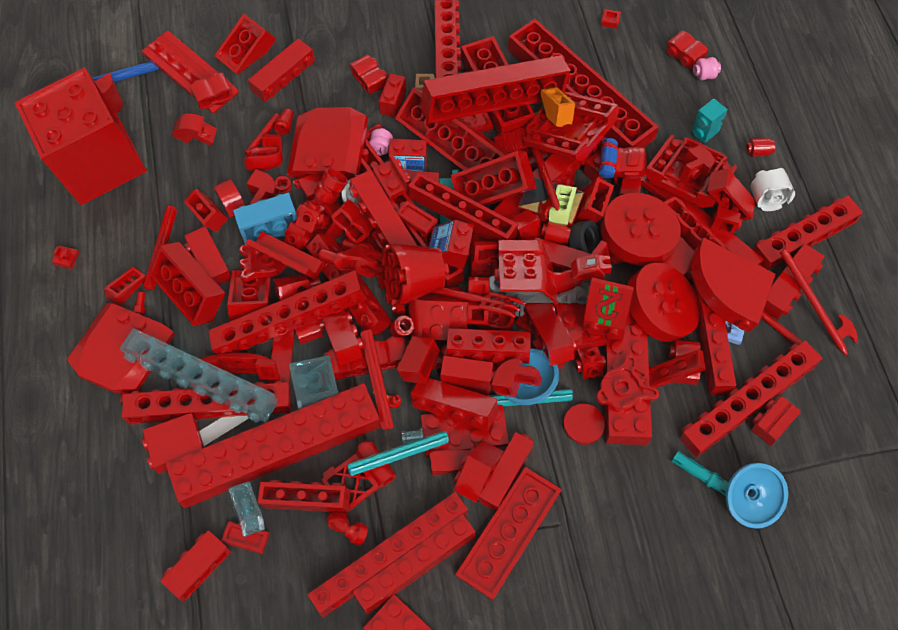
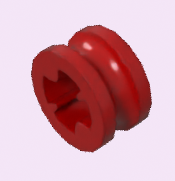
M280 176L276 178L274 183L277 193L286 194L292 190V184L288 177Z

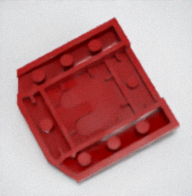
M564 92L575 103L572 124H567L563 127L555 126L547 118L545 108L543 107L527 125V135L524 137V143L526 146L573 160H584L616 122L619 107L615 103Z
M350 107L315 108L299 115L287 175L289 177H305L307 174H324L327 168H332L341 172L346 178L358 176L368 124L367 116Z
M671 135L647 166L645 175L650 183L681 197L685 201L705 208L713 207L716 203V200L708 192L711 172L729 168L734 174L737 166L734 165L732 167L727 162L728 157L691 138L677 140ZM702 145L714 157L711 171L704 182L697 178L684 183L680 176L685 167L682 163L687 151Z
M107 303L67 360L81 379L113 393L139 391L175 334L162 323L116 304Z

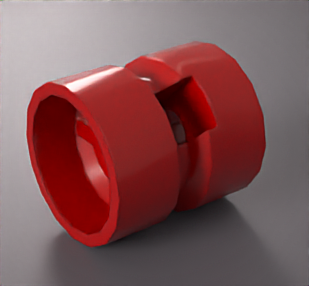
M327 168L321 177V181L314 189V194L326 204H335L348 180L341 172Z

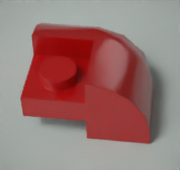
M472 242L470 246L471 277L495 276V268H499L498 242Z

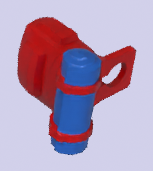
M605 138L603 140L599 164V175L601 177H614L616 185H619L620 177L625 179L645 177V148L618 147V142L615 139Z

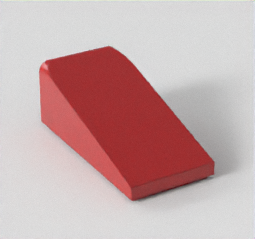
M471 450L429 452L432 475L437 476L458 473L459 470L462 471L464 467L461 464L466 453H470Z

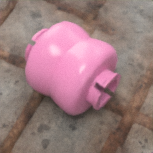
M714 57L700 58L693 67L694 75L701 81L715 79L721 70L720 62Z
M384 128L375 129L371 133L369 143L379 156L389 153L390 139H393V136Z

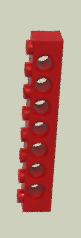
M435 0L436 78L461 74L458 73V71H461V60H457V58H461L460 47L457 48V46H460V35H456L460 34V25L456 23L459 22V11H456L459 10V0Z
M354 270L209 330L212 351L218 355L247 350L256 344L264 343L271 338L284 335L288 331L301 328L315 320H321L325 316L340 312L342 309L352 305H357L367 300L362 279Z
M806 340L800 345L795 343L788 349L789 353L787 355L781 354L773 361L774 364L771 367L768 365L763 367L758 372L759 376L756 378L750 377L743 383L744 387L740 390L738 388L734 389L728 395L729 398L726 401L721 399L713 406L714 410L710 413L707 411L702 413L697 418L699 421L694 425L692 423L686 425L682 429L683 434L680 440L696 458L767 405L772 398L775 399L814 369L823 358ZM777 372H781L784 377L779 376ZM762 383L767 384L769 388H765ZM746 394L752 395L754 400L749 399ZM731 406H736L739 411H734ZM715 417H720L724 423H719ZM700 429H705L709 435L702 434Z
M275 381L271 384L256 382L253 385L234 384L229 387L215 385L213 388L193 387L187 390L174 388L172 391L159 389L144 393L132 391L130 394L123 395L122 418L127 424L167 422L192 413L196 419L292 413V389L289 382ZM270 394L274 395L270 400L265 399ZM248 396H254L252 400L245 401ZM233 397L230 402L224 403L227 398ZM207 399H212L209 404H204ZM192 400L189 405L184 406L186 401ZM166 402H171L169 406L163 407ZM150 403L149 407L143 409L145 404Z
M454 492L310 592L308 596L320 615L324 618L354 597L352 591L461 514L466 518L468 516L467 507L457 493Z

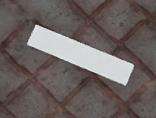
M254 415L222 417L200 431L204 446Z

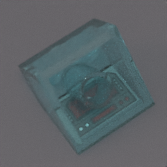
M329 355L289 364L298 410L338 394Z

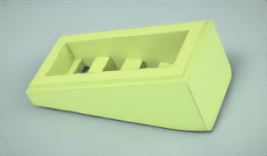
M557 185L556 195L558 200H561L559 201L560 209L556 211L553 206L550 208L549 221L568 224L577 190L576 187Z

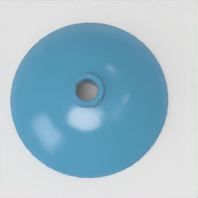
M530 349L529 364H523V366H532L538 369L542 381L540 386L520 383L516 398L505 396L509 401L519 405H532L545 400L553 393L559 381L557 364L551 366L542 350Z
M751 463L741 467L730 479L726 490V504L730 514L737 522L750 528H763L773 524L783 514L788 502V487L784 477L777 469L764 463ZM752 489L751 495L748 496L749 490Z

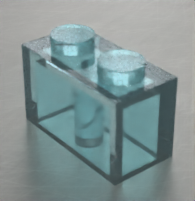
M250 482L228 488L231 503L243 537L265 530L262 514Z

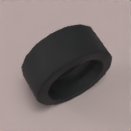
M594 221L577 222L571 227L569 243L573 249L591 254L602 240L601 231ZM584 233L587 236V246L584 240Z

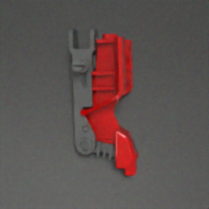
M498 240L499 268H495V276L489 278V292L516 297L525 304L548 302L553 303V305L559 303L586 304L592 277L604 280L605 274H611L610 256L592 254L579 257L571 263V270L555 273L545 246L541 241ZM509 302L513 303V305L517 306L520 309V317L524 315L523 308L525 307V305L523 306L516 302ZM515 310V315L519 317V312Z

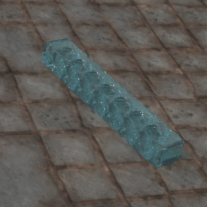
M134 328L120 347L124 354L123 357L127 361L141 363L144 369L148 371L155 370L161 377L167 380L172 378L176 380L178 385L184 388L189 386L201 396L206 394L212 397L211 399L217 404L222 405L225 403L236 413H241L242 411L248 414L247 416L255 422L261 420L266 423L278 403L275 394ZM162 358H166L164 362L159 363ZM184 366L182 370L176 371L178 367ZM202 374L200 378L194 379L196 375ZM220 382L217 387L211 388L214 383ZM232 391H238L236 395L229 396ZM256 399L253 404L247 405L249 400Z

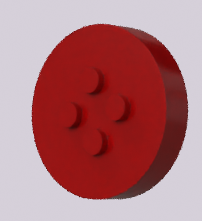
M627 193L615 198L608 205L600 225L603 241L607 242L608 249L623 261L640 266H646L650 263H661L666 260L675 249L681 234L680 223L673 210L660 199L644 193Z
M650 263L631 276L627 286L634 287L630 312L637 324L647 334L663 342H675V340H680L696 329L700 320L698 298L694 288L682 273L664 263Z

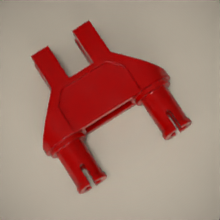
M347 238L342 243V249L346 251L336 253L324 248L319 254L321 260L333 264L335 269L345 273L355 270L357 274L372 278L376 274L375 271L382 273L385 269V266L379 263V261H382V253L376 251L367 242L356 244Z

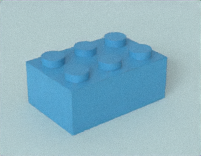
M289 193L279 194L273 198L260 200L257 203L241 206L233 210L244 243H246L247 239L256 242L261 232L276 239L286 236L285 231L289 227L290 222L297 220Z

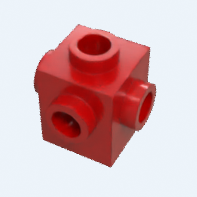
M307 200L304 204H300L296 211L298 217L295 226L313 233L325 220V207L314 200Z
M296 221L290 222L289 227L285 231L284 243L299 250L307 249V245L313 240L314 232L310 233L295 226Z
M598 347L577 350L576 370L581 373L583 380L603 376L606 360L604 355L601 356Z

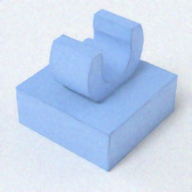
M725 320L728 341L740 345L744 330Z

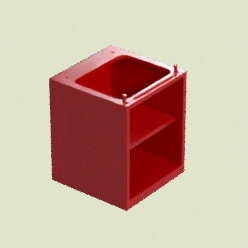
M85 67L14 102L40 158L81 206L147 172L121 120Z

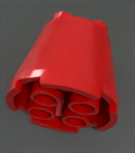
M395 243L386 245L383 249L381 265L385 266L384 273L386 278L383 282L386 293L392 303H397L398 305L407 304L445 287V275L449 274V267L443 261L440 248Z

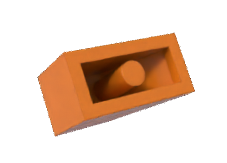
M557 87L542 89L541 97L547 118L558 127L572 124L575 103Z

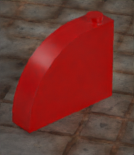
M703 238L695 247L692 257V274L698 292L706 304L721 318L741 330L752 331L760 322L775 273Z

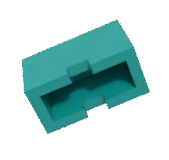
M712 99L698 111L692 129L694 136L703 143H706L720 131L721 121L725 118L728 109L715 99Z

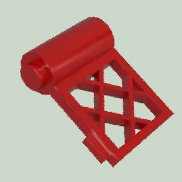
M364 441L359 444L356 454L337 468L333 466L323 473L324 477L321 479L324 485H330L328 481L335 476L342 477L341 484L344 485L346 477L357 479L355 490H350V493H354L353 502L349 504V511L378 489L390 484L397 476L389 463L363 472L365 476H361L362 473L353 476L347 474L348 463L381 453L372 441ZM360 479L369 480L373 485L366 492L358 491Z

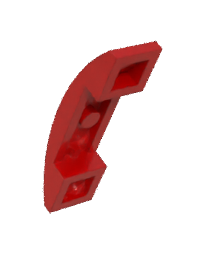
M218 354L199 359L197 362L202 378H222L224 373L258 374L259 380H279L280 378L276 362L256 354Z

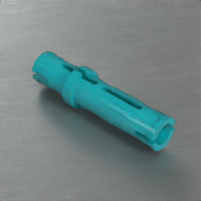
M680 451L677 452L672 463L706 483L708 488L712 487L726 496L729 482L719 477L718 473H713Z

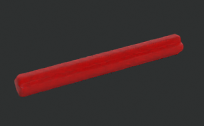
M174 206L166 207L143 284L146 290L155 289L156 282L149 273L160 245L168 244L177 209Z
M370 329L364 330L360 334L383 430L392 429L394 424L373 332Z

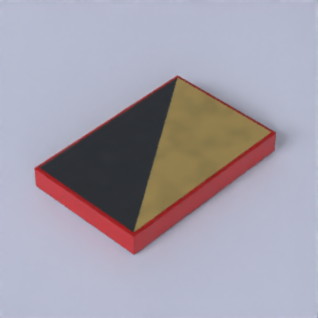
M534 177L537 189L522 194L517 210L524 212L528 209L533 214L538 215L539 202L542 201L544 204L549 196L543 180ZM552 182L553 187H554L555 192H556V188H557V185H558V184ZM576 190L567 224L569 227H572L584 197L585 192Z

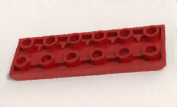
M168 30L140 51L192 97L191 84L197 80L207 79L213 74H218L214 68ZM228 81L234 97L239 91ZM231 99L216 103L206 109L214 114Z

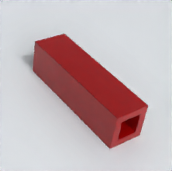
M515 432L479 495L478 502L495 512L498 510L533 449L534 441H532L531 437L524 433L519 434Z

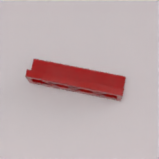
M261 232L256 242L247 239L245 243L256 251L314 280H317L325 265L323 261L264 232Z

